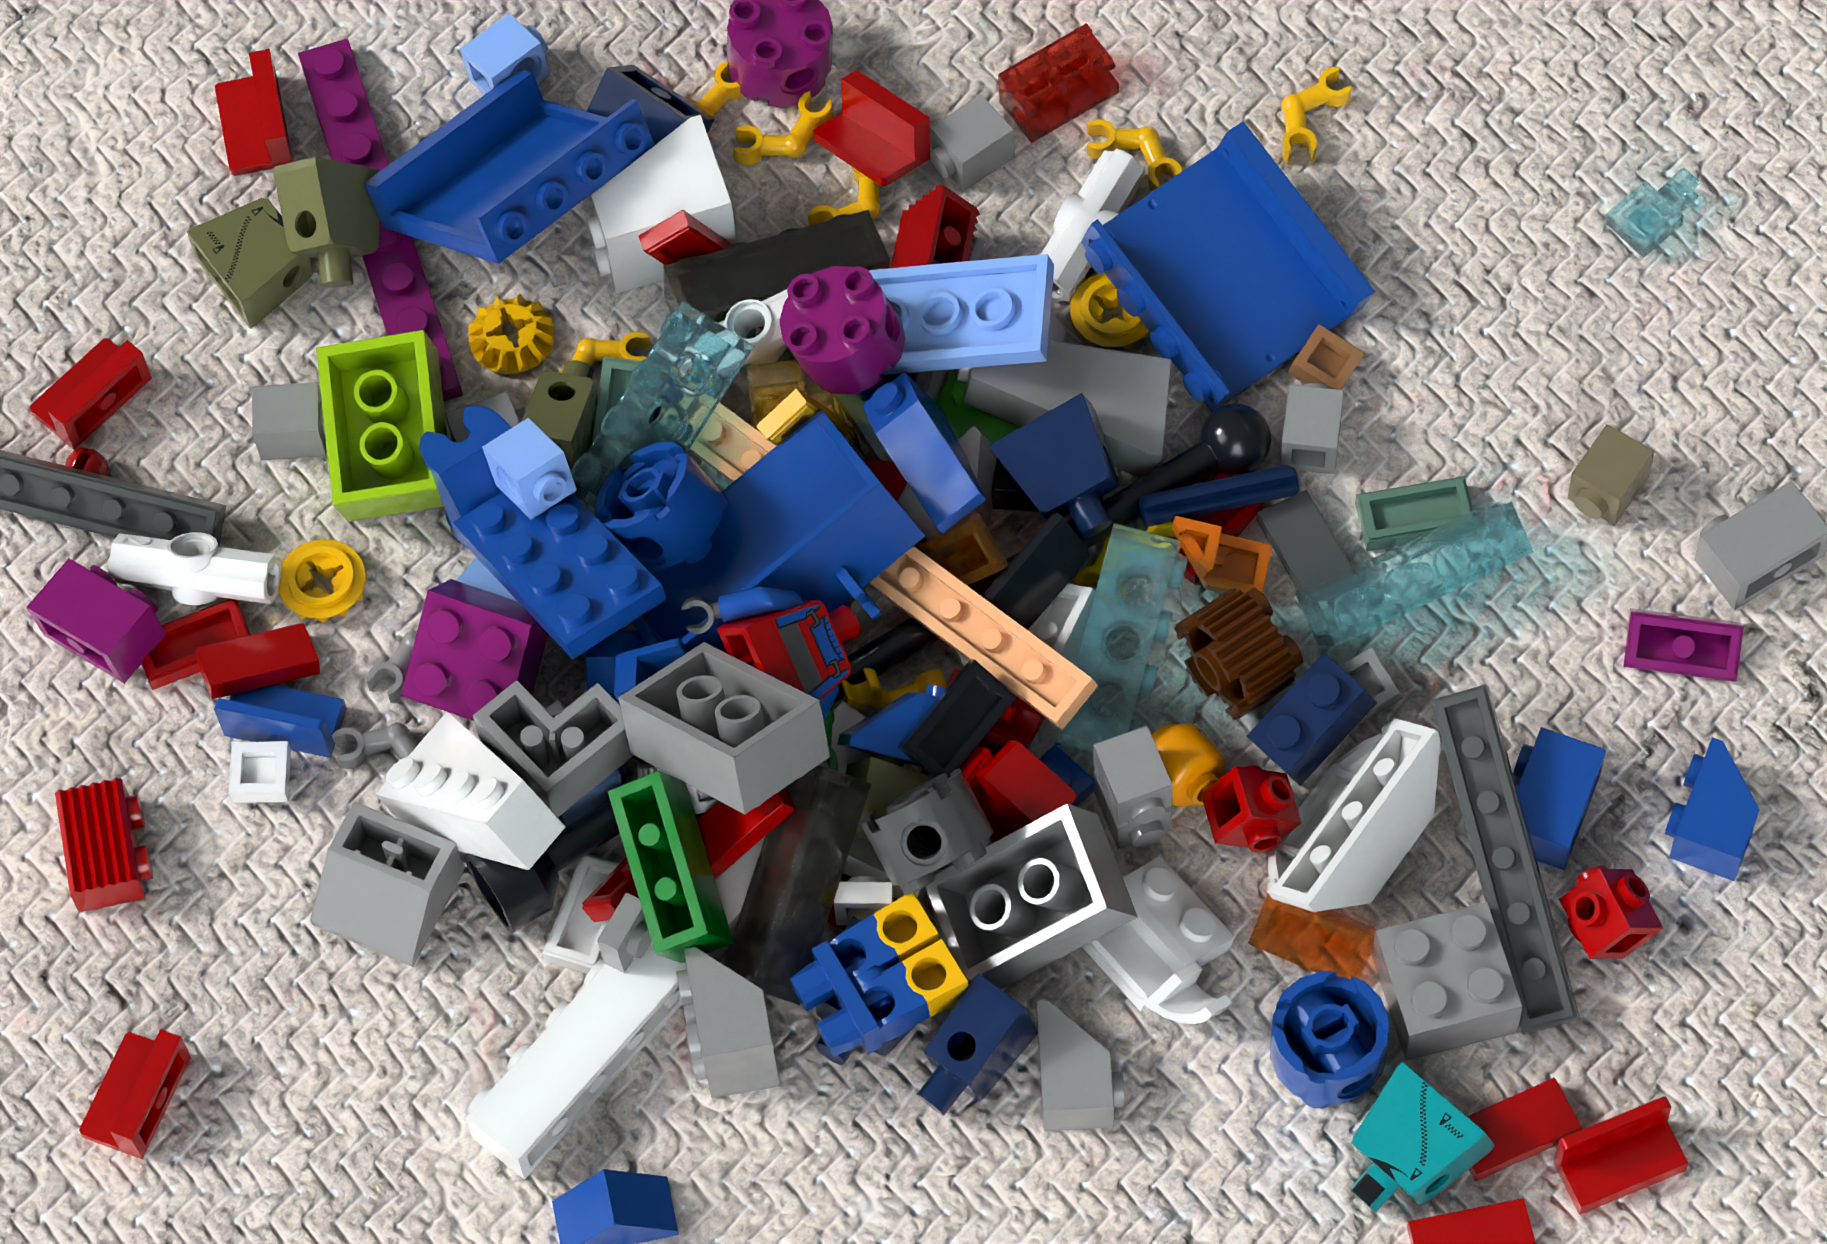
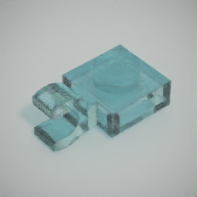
M1686 168L1678 171L1658 191L1647 181H1644L1607 212L1606 224L1644 258L1683 225L1684 215L1681 211L1688 208L1698 198V194L1693 190L1700 184V181Z

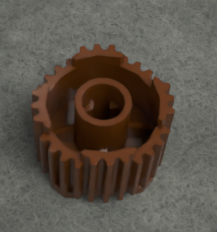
M1252 588L1244 594L1240 589H1230L1177 623L1174 627L1177 638L1179 640L1185 638L1187 640L1185 642L1186 646L1191 651L1189 652L1191 657L1184 662L1186 671L1192 676V681L1198 685L1199 691L1207 697L1214 693L1217 696L1220 695L1222 701L1225 704L1228 703L1229 707L1225 711L1233 720L1243 717L1292 685L1296 676L1293 670L1304 663L1301 650L1295 641L1288 635H1280L1277 631V626L1272 624L1270 618L1273 615L1272 607L1265 595L1256 588Z

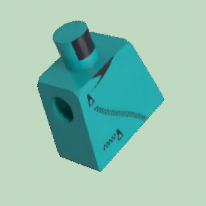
M1401 1062L1353 1136L1351 1142L1353 1146L1372 1164L1349 1190L1375 1213L1378 1212L1398 1188H1401L1415 1202L1422 1206L1490 1153L1495 1144L1481 1128L1405 1063Z

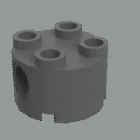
M960 768L950 773V778H948L946 773H943L885 803L888 814L878 818L874 810L859 822L892 885H900L904 895L916 892L935 880L933 873L950 862L953 863L956 869H960L977 861L987 854L985 847L992 843L990 836L994 833V830ZM926 825L936 829L941 838L931 839L926 837L919 830L918 826Z

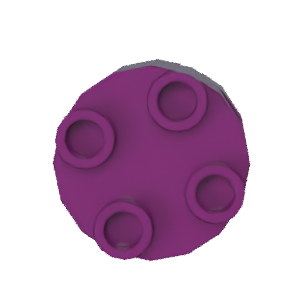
M734 0L730 5L727 25V62L732 83L737 82L740 85L742 95L755 101V96L768 100V106L780 108L798 105L800 97L808 91L811 93V98L818 95L825 86V78L830 73L832 66L833 24L829 11L820 0Z
M832 266L812 274L798 275L791 281L787 290L788 298L784 302L779 321L783 341L810 380L816 382L821 389L831 394H854L870 389L881 382L883 379L880 374L887 369L889 364L893 369L901 359L906 340L903 322L882 288L866 268L862 266Z

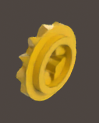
M1099 273L1088 278L1074 292L1070 303L1072 328L1078 331L1086 345L1093 343L1108 350L1124 347L1129 351L1135 342L1141 338L1147 339L1149 335V330L1139 317L1131 316L1124 308V320L1121 321L1114 317L1109 322L1105 321L1102 324L1104 320L1103 307L1113 310L1118 305L1122 306L1117 297L1116 287L1105 273Z
M520 293L515 299H502L497 295L494 303L486 308L478 306L476 318L473 323L468 324L469 346L473 356L483 367L500 374H519L535 368L548 356L555 338L552 318L543 309L540 301L533 303L526 300ZM509 320V323H513L516 329H520L518 331L519 339H517L519 347L514 348L512 341H509L506 335H502L504 321Z
M330 539L309 541L294 549L283 561L279 594L285 607L295 612L301 620L307 617L317 619L325 624L330 617L336 615L346 617L349 608L356 601H362L365 582H367L364 564L360 556L351 547L342 542ZM314 568L318 574L321 573L326 579L334 576L331 579L333 586L332 594L324 593L319 587L311 590L315 586L311 569Z

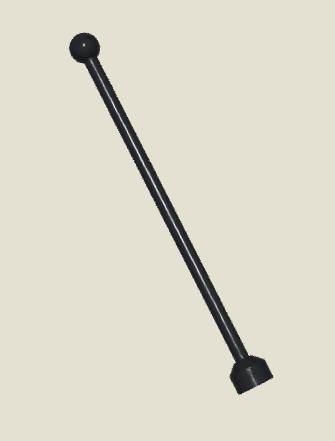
M1244 404L1221 406L1214 410L1204 421L1200 431V442L1101 501L1112 520L1110 526L1091 537L1083 538L1073 519L1068 521V524L1088 549L1141 517L1139 498L1142 495L1193 485L1216 470L1229 475L1249 473L1259 467L1269 453L1271 447L1269 425L1265 418L1250 406ZM1019 552L966 583V585L985 598L986 590ZM911 617L848 655L847 658L851 665L850 675L844 680L852 685L865 682L867 679L864 668H871L875 670L877 676H880L940 638ZM841 683L838 685L839 692L833 704L846 697ZM609 800L565 827L530 870L471 854H465L464 858L485 900L503 926L510 933H514L552 910L559 881L558 872L615 838L620 832L611 801Z

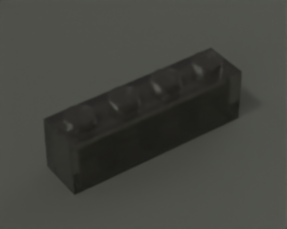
M869 210L851 215L841 214L829 221L800 229L790 228L780 232L778 235L749 243L739 242L729 246L727 249L698 257H684L676 263L663 266L664 298L681 340H684L725 320L730 308L740 301L753 299L761 302L788 289L791 281L798 275L812 274L832 266H862L867 270L890 268V258Z
M818 765L803 777L786 786L796 810L765 836L732 937L734 943L730 944L724 961L726 967L761 988L764 995L800 1005L801 1002L793 990L790 978L805 966L814 962L812 948L818 946L821 942L871 783Z

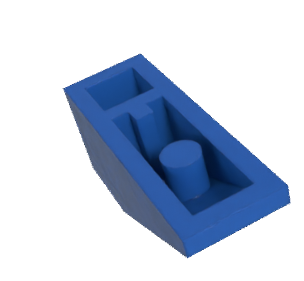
M905 371L892 382L880 386L872 397L862 405L877 438L936 528L942 534L986 500L944 411Z

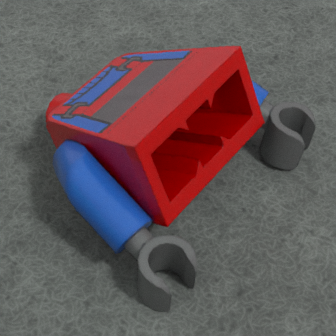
M760 586L721 595L716 603H710L707 599L698 596L691 597L682 604L681 610L700 606L708 613L705 622L687 626L686 629L689 632L702 634L710 629L714 620L722 619L726 624L718 627L717 631L729 655L820 700L823 721L825 720L839 692L838 685L850 675L851 665L842 644L858 636L860 633L858 619L848 607L841 606L828 613L825 605L820 600H802L795 591Z

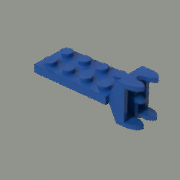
M484 406L464 408L463 424L470 435L462 442H452L445 434L428 431L423 434L420 439V451L439 491L451 532L467 550L469 549L572 660L667 600L662 584L573 493L530 520L496 486L482 446L512 428L497 412Z

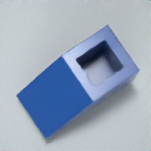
M1712 737L1705 757L1698 754L1693 755L1683 786L1692 789L1686 805L1678 802L1675 803L1664 834L1674 838L1669 856L1670 859L1735 881L1753 834L1760 809L1724 742Z

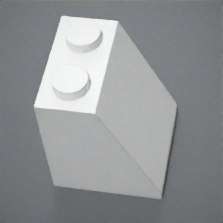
M701 115L689 118L591 194L595 216L586 218V222L593 246H591L600 277L610 274L616 294L679 276V274L645 253L638 236L681 210H685L736 246L738 251L732 203Z

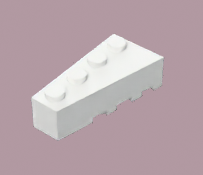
M449 712L443 715L408 757L402 758L390 768L386 775V782L375 794L397 819L455 842L458 851L530 870L565 828V825L525 781Z

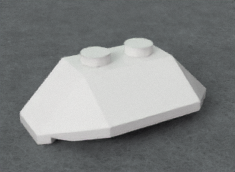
M1394 718L1382 727V733L1362 741L1330 765L1298 809L1302 824L1285 835L1279 846L1269 850L1268 874L1270 882L1267 884V892L1272 899L1312 912L1370 904L1434 817L1441 743L1440 734L1436 729Z

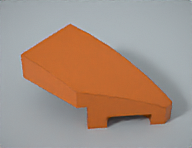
M1175 516L1172 530L1205 589L1224 594L1230 589L1236 588V590L1240 589L1244 594L1250 589L1256 588L1263 593L1272 545L1222 534V526Z

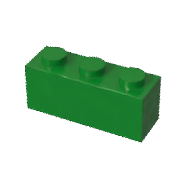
M656 771L608 791L655 954L684 963L686 962L684 949L696 947L707 954L734 943L686 783L662 771Z

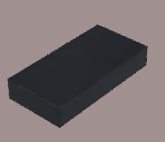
M975 659L969 660L898 748L932 778L946 773L948 778H950V773L962 765L1017 696Z

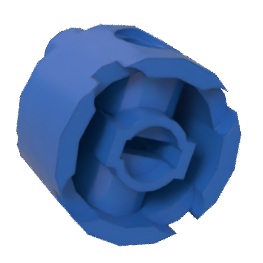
M657 442L639 449L629 456L634 465L629 467L624 473L617 466L607 476L597 494L594 508L596 517L649 572L663 570L682 561H685L687 564L699 562L711 550L712 542L709 538L716 530L722 519L723 512L728 506L727 497L694 459L678 444L674 442Z
M1320 971L1295 981L1282 993L1272 1018L1270 1059L1277 1078L1293 1095L1300 1097L1306 1105L1312 1108L1322 1109L1329 1105H1340L1360 1098L1376 1084L1385 1067L1389 1017L1381 997L1365 981L1351 976V980L1346 977L1336 976V972Z

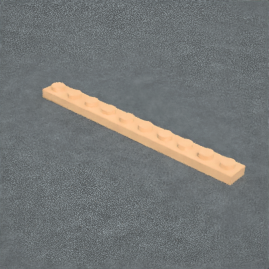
M692 381L657 422L658 426L665 433L732 483L777 446ZM914 546L868 583V585L968 660L975 659L1012 693L1062 730L1098 687L1097 683L1089 675Z

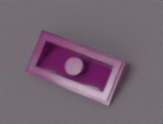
M1630 608L1623 667L1736 682L1744 625L1740 622Z

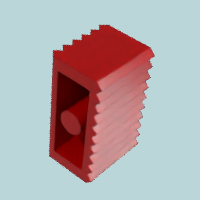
M936 185L935 190H929V195H923L922 200H916L915 205H909L908 210H902L891 268L970 261L969 256L972 255L970 248L974 246L972 240L975 239L973 233L977 231L975 224L978 223L976 217L980 215L977 207L946 186Z
M114 778L111 781L103 780L101 783L93 782L89 786L81 785L78 788L70 787L67 790L59 789L56 791L55 798L69 891L78 912L145 899L144 880L153 878V869L147 846H138L136 829L145 827L144 813L139 795L130 796L121 778Z

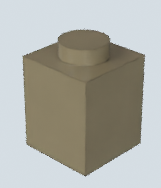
M1606 424L1572 472L1567 499L1574 502L1577 509L1586 516L1594 519L1602 518L1615 526L1649 478L1655 451Z

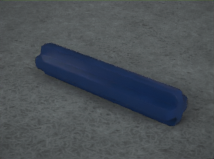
M1283 465L1142 495L1139 498L1140 516L1143 523L1155 526L1173 522L1175 516L1193 518L1295 496L1299 492L1298 474L1294 467Z

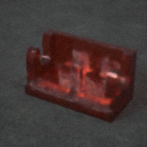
M1085 23L999 73V103L1028 140L1033 143L1119 93V83L1110 72L1116 68V65L1109 53L1093 35L1092 29Z

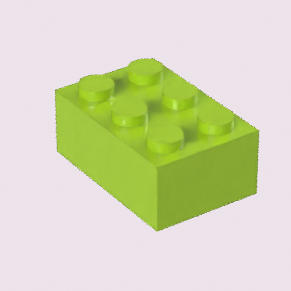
M413 331L316 347L333 506L348 522L444 507L432 473L425 464L420 451V439L427 431L447 436L438 349L425 331Z

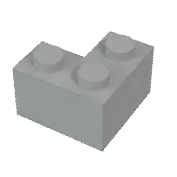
M516 680L473 715L480 741L522 778L557 818L634 756L630 753L621 707L599 683H596L553 718Z

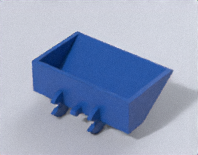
M820 409L722 491L728 499V506L723 512L722 519L716 530L709 538L712 542L711 550L702 560L695 564H687L685 561H682L663 570L650 572L662 584L667 600L632 621V624L647 646L678 638L682 640L688 652L705 642L727 653L717 631L718 627L726 623L722 619L714 620L708 631L702 634H693L686 627L705 622L708 613L700 606L681 610L682 604L687 599L698 596L707 599L710 603H716L721 595L759 586L792 590L802 600H820L825 605L828 613L842 606L853 596L875 621L883 613L863 587L925 537V535L829 417Z

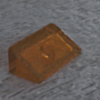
M1267 894L1248 944L1315 973L1329 971L1336 972V976L1346 977L1350 980L1351 976L1360 979L1373 952L1375 930L1378 929L1333 910L1312 912L1274 900Z

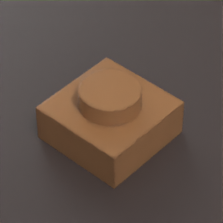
M1319 324L1293 361L1288 374L1304 384L1320 383L1327 385L1331 389L1342 390L1365 353Z

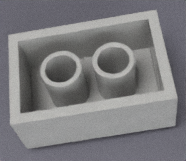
M705 642L618 697L631 754L743 814H747L752 809L760 806L764 801L795 780L803 777L807 772L830 757L820 700Z
M1070 804L1061 806L985 847L987 854L970 865L960 869H956L952 865L934 875L935 880L925 886L948 949L969 985L979 973L995 986L1003 989L1138 918L1099 815Z

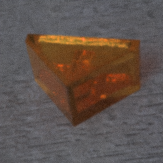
M979 510L964 517L943 534L938 532L914 546L967 586L1009 566L1006 556Z

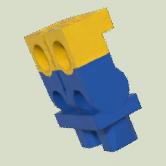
M914 893L902 896L845 930L829 943L825 941L812 948L815 961L790 978L792 988L806 1011L834 997L840 1007V1011L816 1023L818 1031L832 1056L852 1050L861 1044L867 1054L874 1052L883 1046V1042L891 1041L903 1035L916 1024L947 1008L951 1012L969 987L966 977L943 940H939L937 930Z

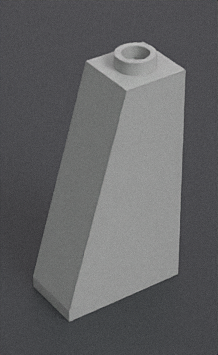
M1048 340L1047 361L961 368L956 371V381L965 382L963 403L1019 427L1028 424L1082 393L1092 403L1096 411L1115 468L1141 478L1156 469L1162 459L1171 359Z

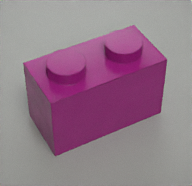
M70 558L67 559L26 607L45 637L124 684L143 663L146 655L151 653L166 636L165 630L155 615L158 607L147 595L134 588L128 593L119 588L116 581L100 567L92 565L87 569Z

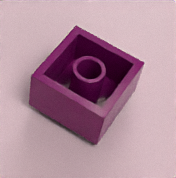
M450 579L427 591L401 696L474 721L473 715L516 680L533 695L548 633L518 601Z

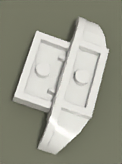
M1161 856L1124 876L1123 880L1138 918L1090 942L1082 948L1140 1012L1149 1008L1166 1019L1178 1023L1197 1024L1205 1022L1225 1011L1233 1003L1226 994L1219 999L1210 997L1196 984V981L1203 970L1201 966L1227 952L1235 936Z

